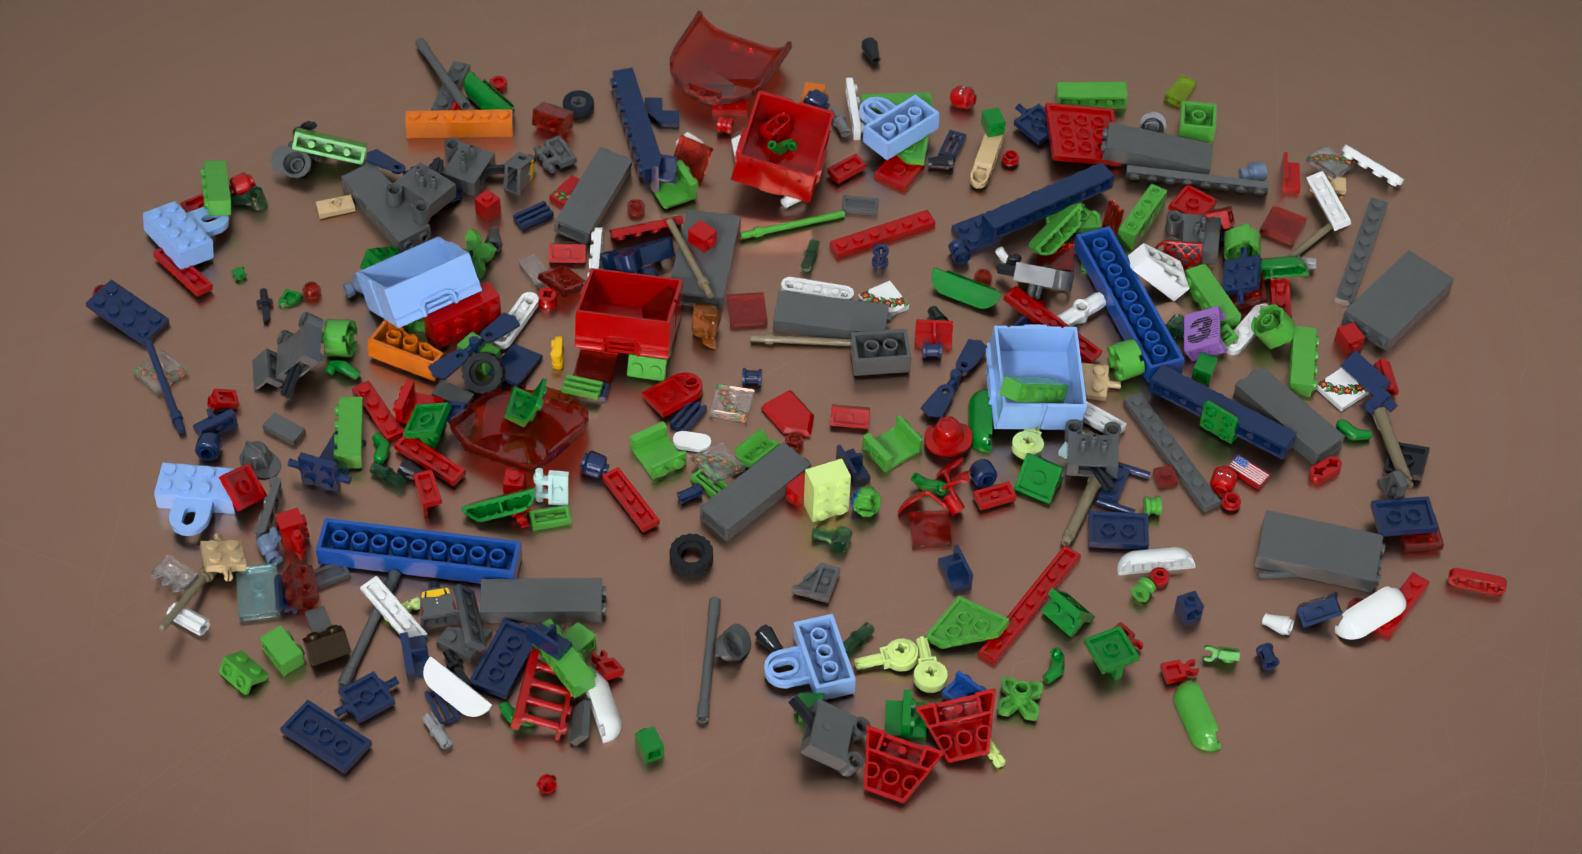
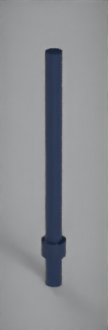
M147 339L144 343L169 406L171 420L175 423L178 433L184 434L186 429L182 421V413L177 408L151 339Z

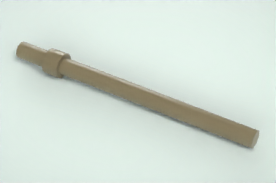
M669 218L666 223L693 270L700 289L705 292L708 299L713 298L714 293L710 288L709 280L707 277H704L674 220Z
M766 333V335L751 334V342H765V344L772 345L773 343L850 346V339L773 335V333Z

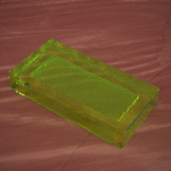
M1181 74L1165 94L1164 99L1180 106L1182 100L1184 101L1196 86V81Z

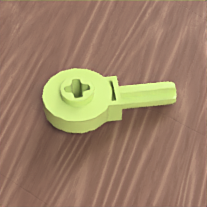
M1040 427L1024 429V431L1017 433L1013 437L1011 449L1017 457L1025 459L1027 453L1038 457L1041 456L1044 441L1041 438L1042 432H1040Z
M920 636V638L916 639L920 658H918V663L914 670V683L924 692H938L947 683L948 671L943 664L937 662L936 656H931L928 639Z
M905 638L896 639L887 646L881 647L878 654L854 659V665L856 670L883 664L884 669L892 668L896 671H907L912 669L918 662V648L911 640Z

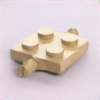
M1081 363L1086 399L1106 401L1109 388L1120 389L1121 381H1111L1109 378V366Z
M218 533L213 536L214 540L200 541V551L206 572L223 573L224 579L231 581L233 579L232 572L246 571L247 563L240 540L224 541L222 534L219 533L218 536Z

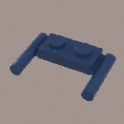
M1118 462L1117 478H1110L1116 486L1115 490L1108 493L1102 487L1096 505L1117 512L1135 513L1136 509L1118 504L1129 474L1149 479L1151 472Z

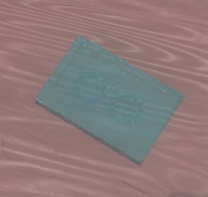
M276 563L250 566L246 568V571H236L240 621L281 616L280 611H277L274 586V577L278 574Z

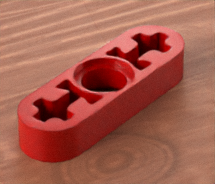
M1453 568L1449 571L1448 582L1453 586L1496 595L1506 592L1507 580L1504 577L1462 568Z

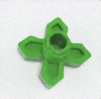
M469 229L465 236L467 249L463 250L469 252L477 278L482 279L486 272L485 263L492 260L497 249L491 243L482 244L481 234L476 229Z
M1002 677L1000 691L1006 697L998 701L997 715L1009 717L1019 710L1024 719L1037 721L1039 706L1034 700L1041 698L1043 683L1036 681L1027 683L1022 680L1016 681L1015 678Z

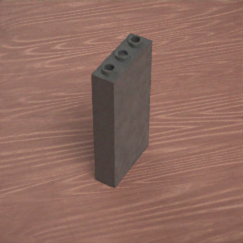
M687 209L681 235L704 277H707L714 297L708 299L705 292L700 289L693 270L678 246L671 278L683 279V305L693 306L696 303H709L710 306L715 305L718 309L723 310L741 229V216ZM700 220L717 231L716 245L705 253L688 242V230Z
M1408 250L1344 311L1342 323L1346 325L1354 322L1365 338L1388 351L1451 290L1454 278Z
M1266 510L1254 567L1269 571L1289 572L1296 575V577L1372 593L1374 586H1378L1381 575L1377 574L1378 570L1381 571L1383 559H1380V555L1384 554L1386 544L1382 543L1383 535Z

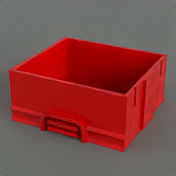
M759 90L747 127H743L734 157L736 162L730 180L760 188L759 190L775 195H784L810 203L815 184H819L828 151L826 147L831 133L830 127L834 112L802 102L798 104L792 99ZM785 112L790 115L792 131L779 142L793 139L798 146L795 151L789 150L782 155H777L768 148V140L760 137L758 131L764 123H767L778 113Z
M591 268L588 279L583 284L579 304L576 309L574 347L600 350L605 353V350L611 352L637 354L636 357L647 356L668 359L682 315L683 279Z

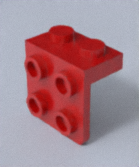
M406 379L404 386L400 387L398 400L394 401L393 411H395L397 422L407 424L415 405L444 403V400L440 397L415 392L414 380Z

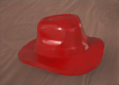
M952 416L941 417L936 425L928 427L924 433V442L928 450L936 455L947 457L966 452L971 447L973 438L971 429L966 424L959 423Z

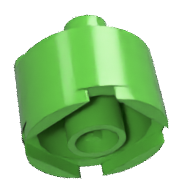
M1242 224L1239 227L1225 231L1224 258L1226 260L1239 258L1242 247L1243 249L1244 247L1248 248V257L1261 255L1260 233L1251 228L1249 224Z
M1275 304L1268 305L1259 311L1260 314L1257 318H1253L1251 323L1252 331L1269 349L1279 347L1293 340L1295 322L1283 308Z
M325 320V329L321 335L325 356H354L357 348V341H354V335H358L354 320Z
M1127 339L1107 347L1110 356L1107 358V363L1110 368H1114L1117 381H1124L1145 372L1144 360L1140 361L1139 355L1142 354L1134 339Z

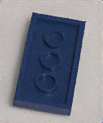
M112 279L86 302L87 308L143 346H145L144 342L147 339H153L169 323V318Z
M506 619L502 621L469 680L470 687L503 699L508 698L528 661L531 650L535 649L533 644L527 641L526 626Z
M307 700L280 728L281 733L344 774L372 746L370 739L310 700Z

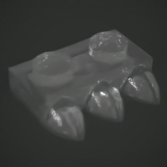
M169 554L151 573L152 579L163 576L162 586L173 583L172 592H179L181 590L186 592L199 578L198 573Z

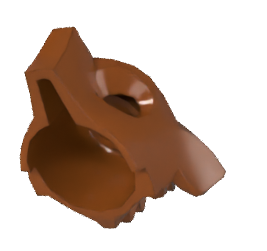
M696 303V305H693V335L701 337L705 346L715 350V336L721 321L720 312L715 305L710 306L709 303Z

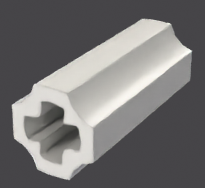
M174 602L171 605V607L168 608L167 615L178 602ZM184 607L173 620L175 623L199 636L204 635L210 627L209 619L187 607Z

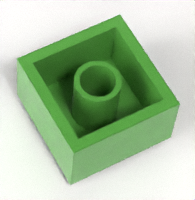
M1182 100L1178 137L1213 144L1216 131L1217 104Z

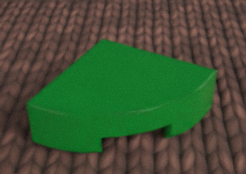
M286 289L278 301V306L289 307L296 305L304 298L303 294Z

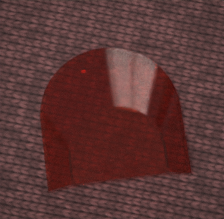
M698 11L672 50L669 60L670 75L676 87L686 96L696 101L716 105L737 103L756 95L759 90H762L769 83L792 49V42L787 41L785 46L780 48L765 46L718 29L703 16L702 11Z
M526 385L516 386V387H518V388H520V389H522V390H524V391H527V392H529V393H531V394H532L533 391H534V390H526ZM510 386V391L502 392L500 388L490 391L451 417L450 429L465 451L533 474L537 468H542L549 464L581 437L589 423L588 409L585 405H579V399L553 388H548L546 394L542 397L544 401L540 411L536 410L532 422L528 421L526 426L522 427L504 418V414L514 386Z

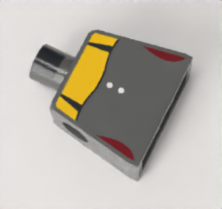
M517 152L505 162V191L520 196L534 176L536 158L532 154L527 155Z
M438 581L430 582L428 590H423L420 594V621L423 629L460 623L459 611L450 588H440Z

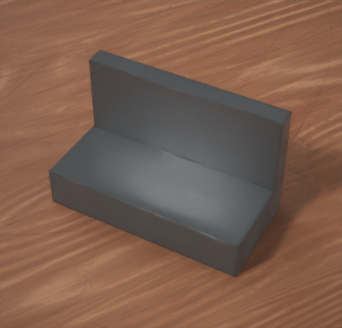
M267 348L252 360L255 390L260 389L266 383L277 388L283 385V381L275 378L277 353Z

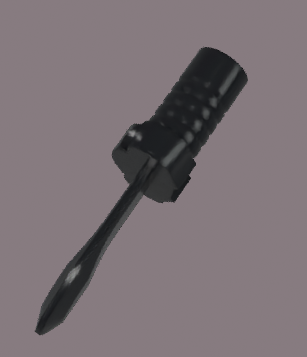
M307 121L295 127L293 132L297 128L306 130L316 129L317 124Z
M262 288L260 289V299L256 301L258 307H262L263 321L266 322L270 317L269 306L273 305V300L268 298L267 289Z
M450 649L445 650L443 655L449 663L446 668L450 671L454 670L457 676L469 685L470 679L461 668L464 664L463 660H456Z

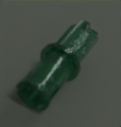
M815 238L809 241L807 249L803 252L804 258L800 266L804 271H811L814 260L818 257L817 251L820 242Z
M373 462L370 466L372 468L369 470L370 473L379 476L384 482H390L398 487H403L406 483L405 477L394 472L391 467L387 468L378 462Z
M865 622L857 631H852L850 637L843 642L846 653H850L855 647L862 645L864 640L874 633V627L871 624L869 625V622Z

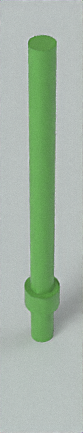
M842 210L767 227H753V230L740 232V238L763 237L764 234L844 218L845 213Z

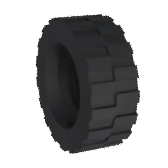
M474 353L464 362L462 379H464L465 385L475 393H491L498 390L497 388L501 387L503 381H505V365L502 363L501 358L497 357L494 353ZM486 363L491 366L493 376L489 381L481 382L476 378L475 369L479 364Z
M691 533L683 534L679 538L677 537L672 542L669 550L672 569L677 574H680V576H686L687 578H696L704 575L713 564V547L710 541L705 539L704 536ZM696 549L700 551L701 558L696 562H686L682 559L681 555L684 550Z

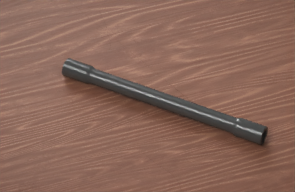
M418 38L415 42L416 46L424 54L451 92L462 110L469 109L470 102L461 93L438 61L425 39Z
M394 569L390 570L384 582V585L391 593L401 577V573ZM375 606L337 682V686L341 689L351 683L355 670L382 615Z
M717 597L710 598L708 606L705 652L696 720L700 723H706L709 719L715 641L721 607V599Z

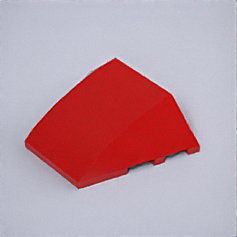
M996 688L937 704L931 703L915 707L940 750L945 752L944 757L948 763L990 753Z
M866 725L864 790L904 804L945 752L927 745L923 747L886 734V731Z

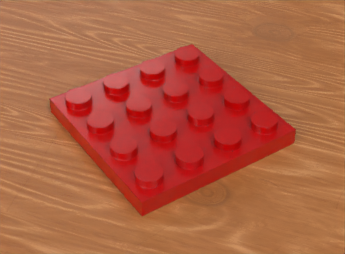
M1046 103L1044 109L1052 159L1054 161L1088 164L1103 162L1104 165L1121 166L1122 163L1102 159L1103 152L1100 151L1102 141H1104L1102 139L1103 129H1107L1109 122L1116 123L1113 109Z

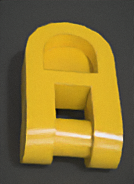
M555 336V340H551L552 351L550 354L553 368L559 370L564 366L563 336Z

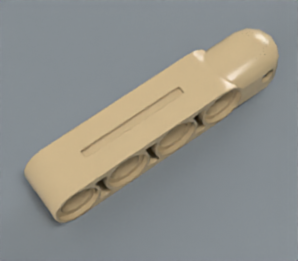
M986 133L984 134L971 171L970 183L974 188L981 189L987 185L1005 134L989 138Z

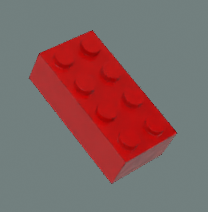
M489 281L480 285L482 291L458 301V303L454 302L429 313L427 317H423L425 335L434 348L445 347L450 343L463 339L471 332H478L489 326L501 315L500 295Z

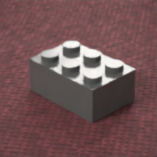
M907 329L851 332L850 351L854 376L910 372L912 357Z

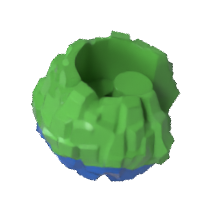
M865 486L854 491L850 500L855 512L863 517H871L880 510L882 498L874 487Z

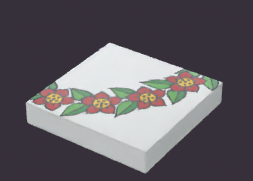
M891 281L858 294L860 301L888 304L889 312H892V316L909 309V304Z
M1342 368L1317 383L1316 390L1341 412L1369 394Z

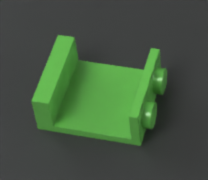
M900 415L896 417L895 427L876 438L867 433L863 435L862 448L885 473L922 452L923 445L922 436L918 432L916 433L910 423Z
M664 421L630 436V449L652 480L663 477L667 473L686 465L685 450L679 452L668 438L667 426Z

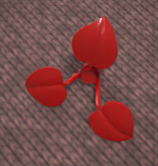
M958 458L952 463L947 464L936 474L938 477L944 473L947 483L941 489L944 490L949 487L951 492L943 497L944 502L928 490H923L910 496L902 503L898 510L899 516L903 508L924 496H930L942 508L947 507L951 515L964 509L965 506L955 493L953 485L970 481V471H965L950 480L948 475L950 469L957 465H962L964 458Z

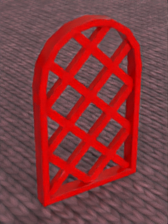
M1166 240L1158 243L1155 247L1158 250V247L1163 245L1165 249L1161 252L1164 253L1168 250L1171 254L1170 256L1176 259L1178 258L1175 255L1181 252L1184 256L1178 260L1182 261L1187 258L1189 261L1185 266L1182 264L1183 270L1190 269L1188 266L1191 264L1193 267H1196L1194 264L1196 260H1198L1197 266L1200 265L1202 243ZM1175 245L1178 250L1173 253L1170 248ZM1188 246L1191 251L1185 254L1183 249ZM1198 248H1200L1199 255L1196 253ZM1192 253L1197 256L1193 260L1188 257Z

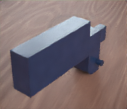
M1357 351L1352 353L1340 365L1351 378L1372 396L1365 404V409L1372 417L1374 410L1377 408L1385 407L1389 412H1392L1398 407L1391 400V394L1386 391L1391 385L1390 381Z

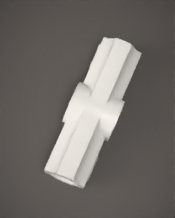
M1095 292L1086 299H1078L1071 308L1057 317L1070 327L1077 323L1083 324L1087 321L1088 316L1106 306L1104 295L1100 292Z

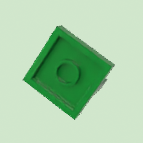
M448 402L415 405L403 435L406 439L420 438L423 443L435 450L446 426V419L451 406Z
M1027 453L1014 490L1050 504L1056 488L1062 484L1063 477H1061L1064 467Z
M1055 588L1049 591L1048 595L1052 598L1041 611L1070 637L1076 634L1084 622L1091 623L1095 618L1091 612L1068 592Z
M1121 625L1084 638V645L1101 673L1111 674L1114 680L1122 678L1124 666L1139 661L1140 656Z
M903 690V701L886 700L884 730L886 734L906 741L926 742V725L915 707L926 705L927 702H915V698H912V690Z

